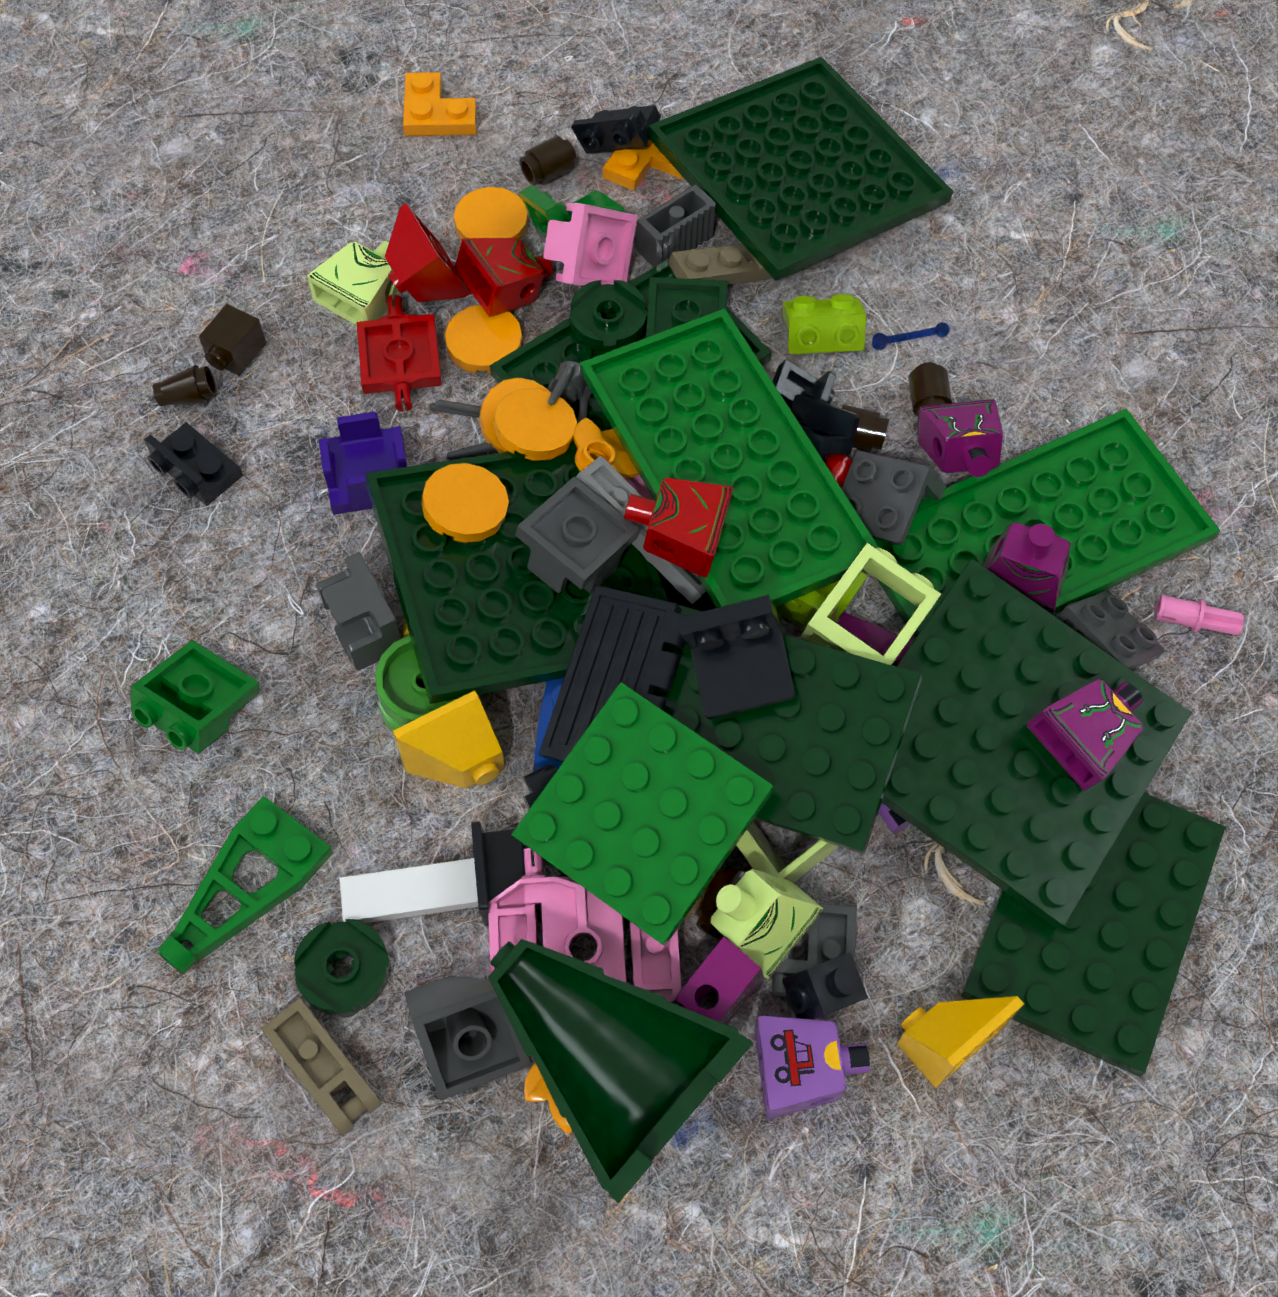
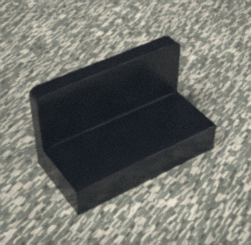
M478 821L471 822L478 908L484 926H489L488 913L490 912L488 902L522 879V876H525L523 844L511 835L515 829L484 833L481 822Z

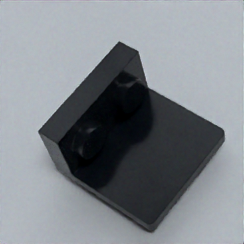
M769 595L678 618L681 636L691 649L703 713L707 719L719 718L793 700L796 697L778 612Z

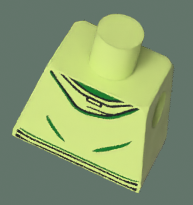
M383 241L374 251L357 242H351L310 272L307 278L313 301L355 325L360 321L381 318L387 310L386 298L392 295V299H394V295L398 293L397 288L388 276L392 272L385 258L389 242Z
M751 869L743 875L736 886L726 885L719 891L716 897L718 909L712 915L710 923L723 937L761 967L764 977L769 979L823 908L792 881Z

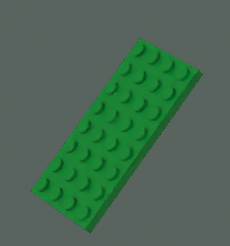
M725 308L580 362L581 375L655 501L662 479L665 478L733 487L708 577L704 578L698 575L716 608L769 595L774 606L778 607L839 581L867 543L874 548H879Z
M1126 408L1001 463L982 477L972 476L945 488L941 500L925 497L924 501H920L903 545L874 540L879 548L888 551L895 557L897 564L910 573L924 576L932 583L934 589L941 593L938 600L914 632L913 636L916 638L969 561L973 559L984 566L989 549L1011 523H1020L1029 527L1035 524H1046L1053 529L1055 536L1066 539L1071 543L1066 579L1054 613L1049 612L1052 615L1062 611L1067 605L1099 594L1214 540L1221 530ZM877 579L906 624L918 607Z

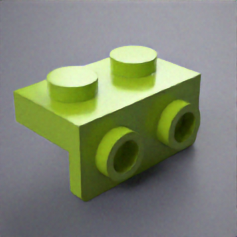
M836 294L831 299L816 300V298L811 296H798L793 301H783L782 316L788 329L787 349L790 354L864 350L866 312L859 298H854V296L849 294Z

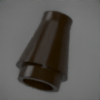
M193 365L162 382L153 384L155 399L161 407L175 404L208 403L210 398L217 396L215 380L207 366L199 368L198 365Z

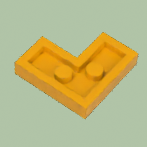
M441 72L405 73L403 114L405 136L476 135L477 108L475 98H442Z
M650 139L646 147L615 150L603 166L604 179L633 191L636 190L651 167L684 180L683 176Z

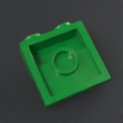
M191 640L131 685V712L134 719L141 726L150 728L152 725H155L164 731L167 740L176 749L184 750L188 747L197 754H200L229 730V718L259 694V682L194 640Z

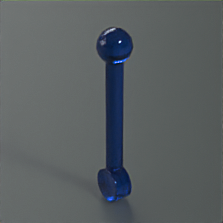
M940 322L933 328L891 336L877 333L872 338V347L876 350H883L890 343L932 335L945 337L949 334L950 327L947 323Z

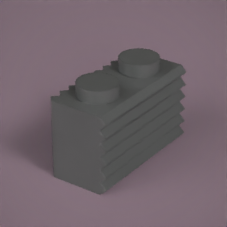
M692 185L644 215L636 222L637 231L635 233L637 236L635 238L637 241L635 243L637 246L635 248L637 252L649 264L655 267L670 258L672 252L690 250L691 248H696L697 244L702 245V241H707L708 237H713L716 202L697 185Z

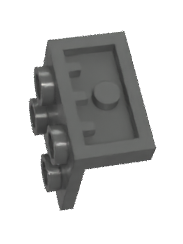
M857 450L842 486V491L873 539L895 545H903L920 501H924L925 497L941 500L946 485L930 466Z
M1108 591L1067 605L1056 617L1130 670L1160 657L1165 652L1164 648L1158 643L1154 632L1148 627L1141 625L1128 612V607L1124 601Z

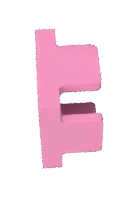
M567 203L566 211L572 212L571 221L550 220L547 229L544 258L564 263L563 274L556 273L555 281L581 286L601 280V285H614V280L627 282L638 215L587 204Z

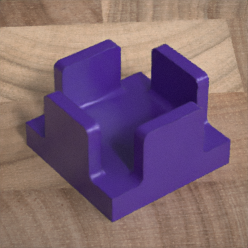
M377 412L337 418L340 436L319 439L322 468L329 491L333 515L372 509L365 484L366 473L408 467L403 433L400 426L382 429Z

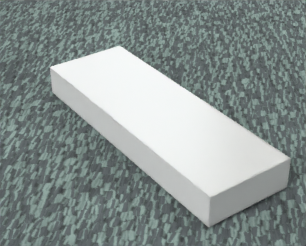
M474 858L339 878L343 922H346L345 919H355L363 923H372L478 907Z

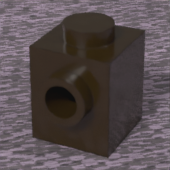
M226 304L199 335L207 362L218 370L223 371L226 369L238 376L243 373L266 345L259 319L229 304Z

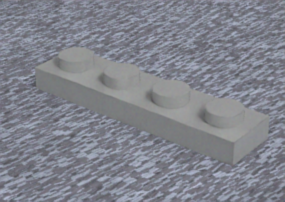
M602 456L598 457L576 476L577 479L623 516L625 515L630 495L641 496ZM632 522L640 529L637 539L632 544L693 605L706 592L698 575L646 552L643 545L648 526Z

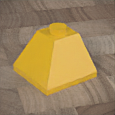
M475 690L392 731L403 767L407 773L466 789L474 784L484 785L493 781L500 774V771L505 769L503 752Z
M1018 996L938 1002L928 1012L920 1006L901 1023L900 1026L905 1032L897 1042V1045L932 1085L937 1088L999 1033L1021 1009L1024 1003Z

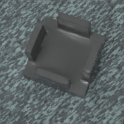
M574 476L517 526L515 536L531 549L527 565L528 569L555 592L560 593L566 587L569 579L581 590L584 588L591 594L594 592L596 585L600 586L617 570L624 550L637 539L640 529L631 521L625 520L620 512Z
M358 552L344 559L347 567L345 571L318 582L316 587L326 610L330 609L337 623L334 630L349 661L353 663L356 670H361L379 662L381 655L394 642L400 640L401 636L397 621L361 552Z

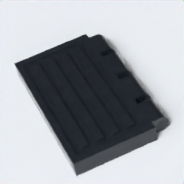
M596 585L539 755L563 763L620 682L664 711L667 700L655 696L654 693L655 690L670 692L681 657L668 651L670 647L684 650L686 644L680 633L678 618L687 615L681 614L682 609L676 603Z

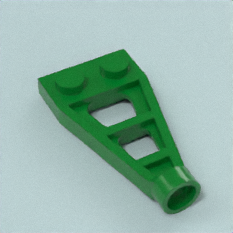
M263 796L231 830L176 928L156 949V952L173 968L184 975L196 961L203 959L303 888L333 854L331 846ZM256 851L276 866L278 873L274 880L260 890L248 893L234 884L233 875L244 855ZM225 891L241 904L240 909L221 926L212 927L202 919L203 911L218 892ZM184 941H189L192 943L193 947L188 950L182 945V943Z

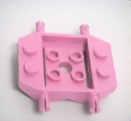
M523 849L525 876H522V879L488 902L490 912L488 913L490 962L497 952L509 941L516 945L521 939L538 944L536 904H541L543 947L573 957L570 952L573 939L583 934L590 935L597 942V952L594 957L584 962L602 968L606 976L626 982L623 916L570 877H546L543 875V857L534 852L535 865L533 866L532 849ZM630 922L634 986L664 996L668 1002H675L677 994L682 989L678 929L667 945L664 946ZM490 964L491 974L495 968Z

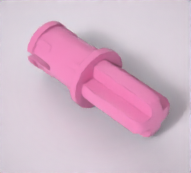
M1160 594L1155 606L1154 620L1190 627L1192 632H1198L1200 628L1239 635L1243 628L1244 615L1235 611L1206 606L1203 599L1195 602Z

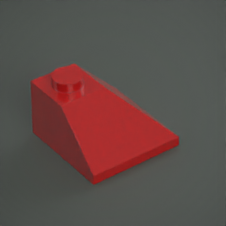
M407 203L401 206L385 254V258L392 269L388 276L401 294L408 291L417 302L465 298L471 294L454 270L455 266L441 242Z

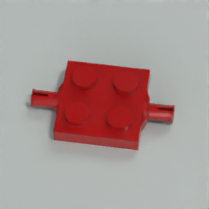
M392 295L386 298L387 316L377 320L357 322L361 385L363 394L394 392L395 408L403 412V398L406 411L412 408L410 390L442 386L434 314L417 316L403 314L402 298L394 295V307Z

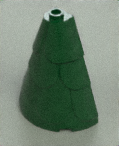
M521 939L516 945L510 941L507 942L490 962L495 969L488 978L526 1056L533 1057L561 1117L566 1118L602 1189L608 1191L618 1204L651 1166L653 1159L714 1086L723 1080L753 1044L734 1027L668 1002L664 996L606 976L604 970L600 967Z

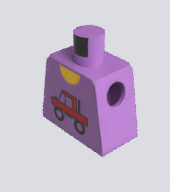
M774 1016L757 1017L754 1031L766 1119L778 1118L840 1100L846 1092L844 1075L870 1072V1059L866 1043L840 1046L836 1022Z

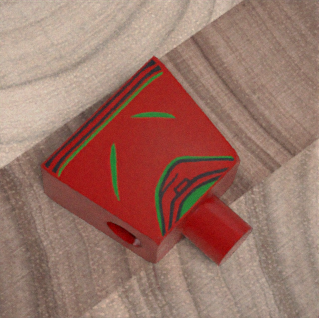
M517 238L462 239L454 270L486 314L491 317L533 303L537 299L543 279L551 277L553 267L551 260L545 259L544 255L533 257L523 242Z
M665 478L662 479L656 501L631 494L624 519L648 526L643 545L646 552L707 578L714 559L733 487Z

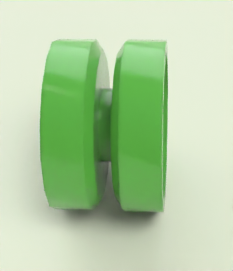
M410 635L394 642L381 655L375 671L376 691L380 715L391 732L454 701L429 703Z

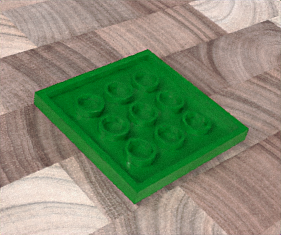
M620 682L511 835L656 941L666 946L774 792L775 787Z

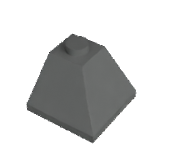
M447 976L404 992L411 1019L440 1101L532 1066L489 979Z

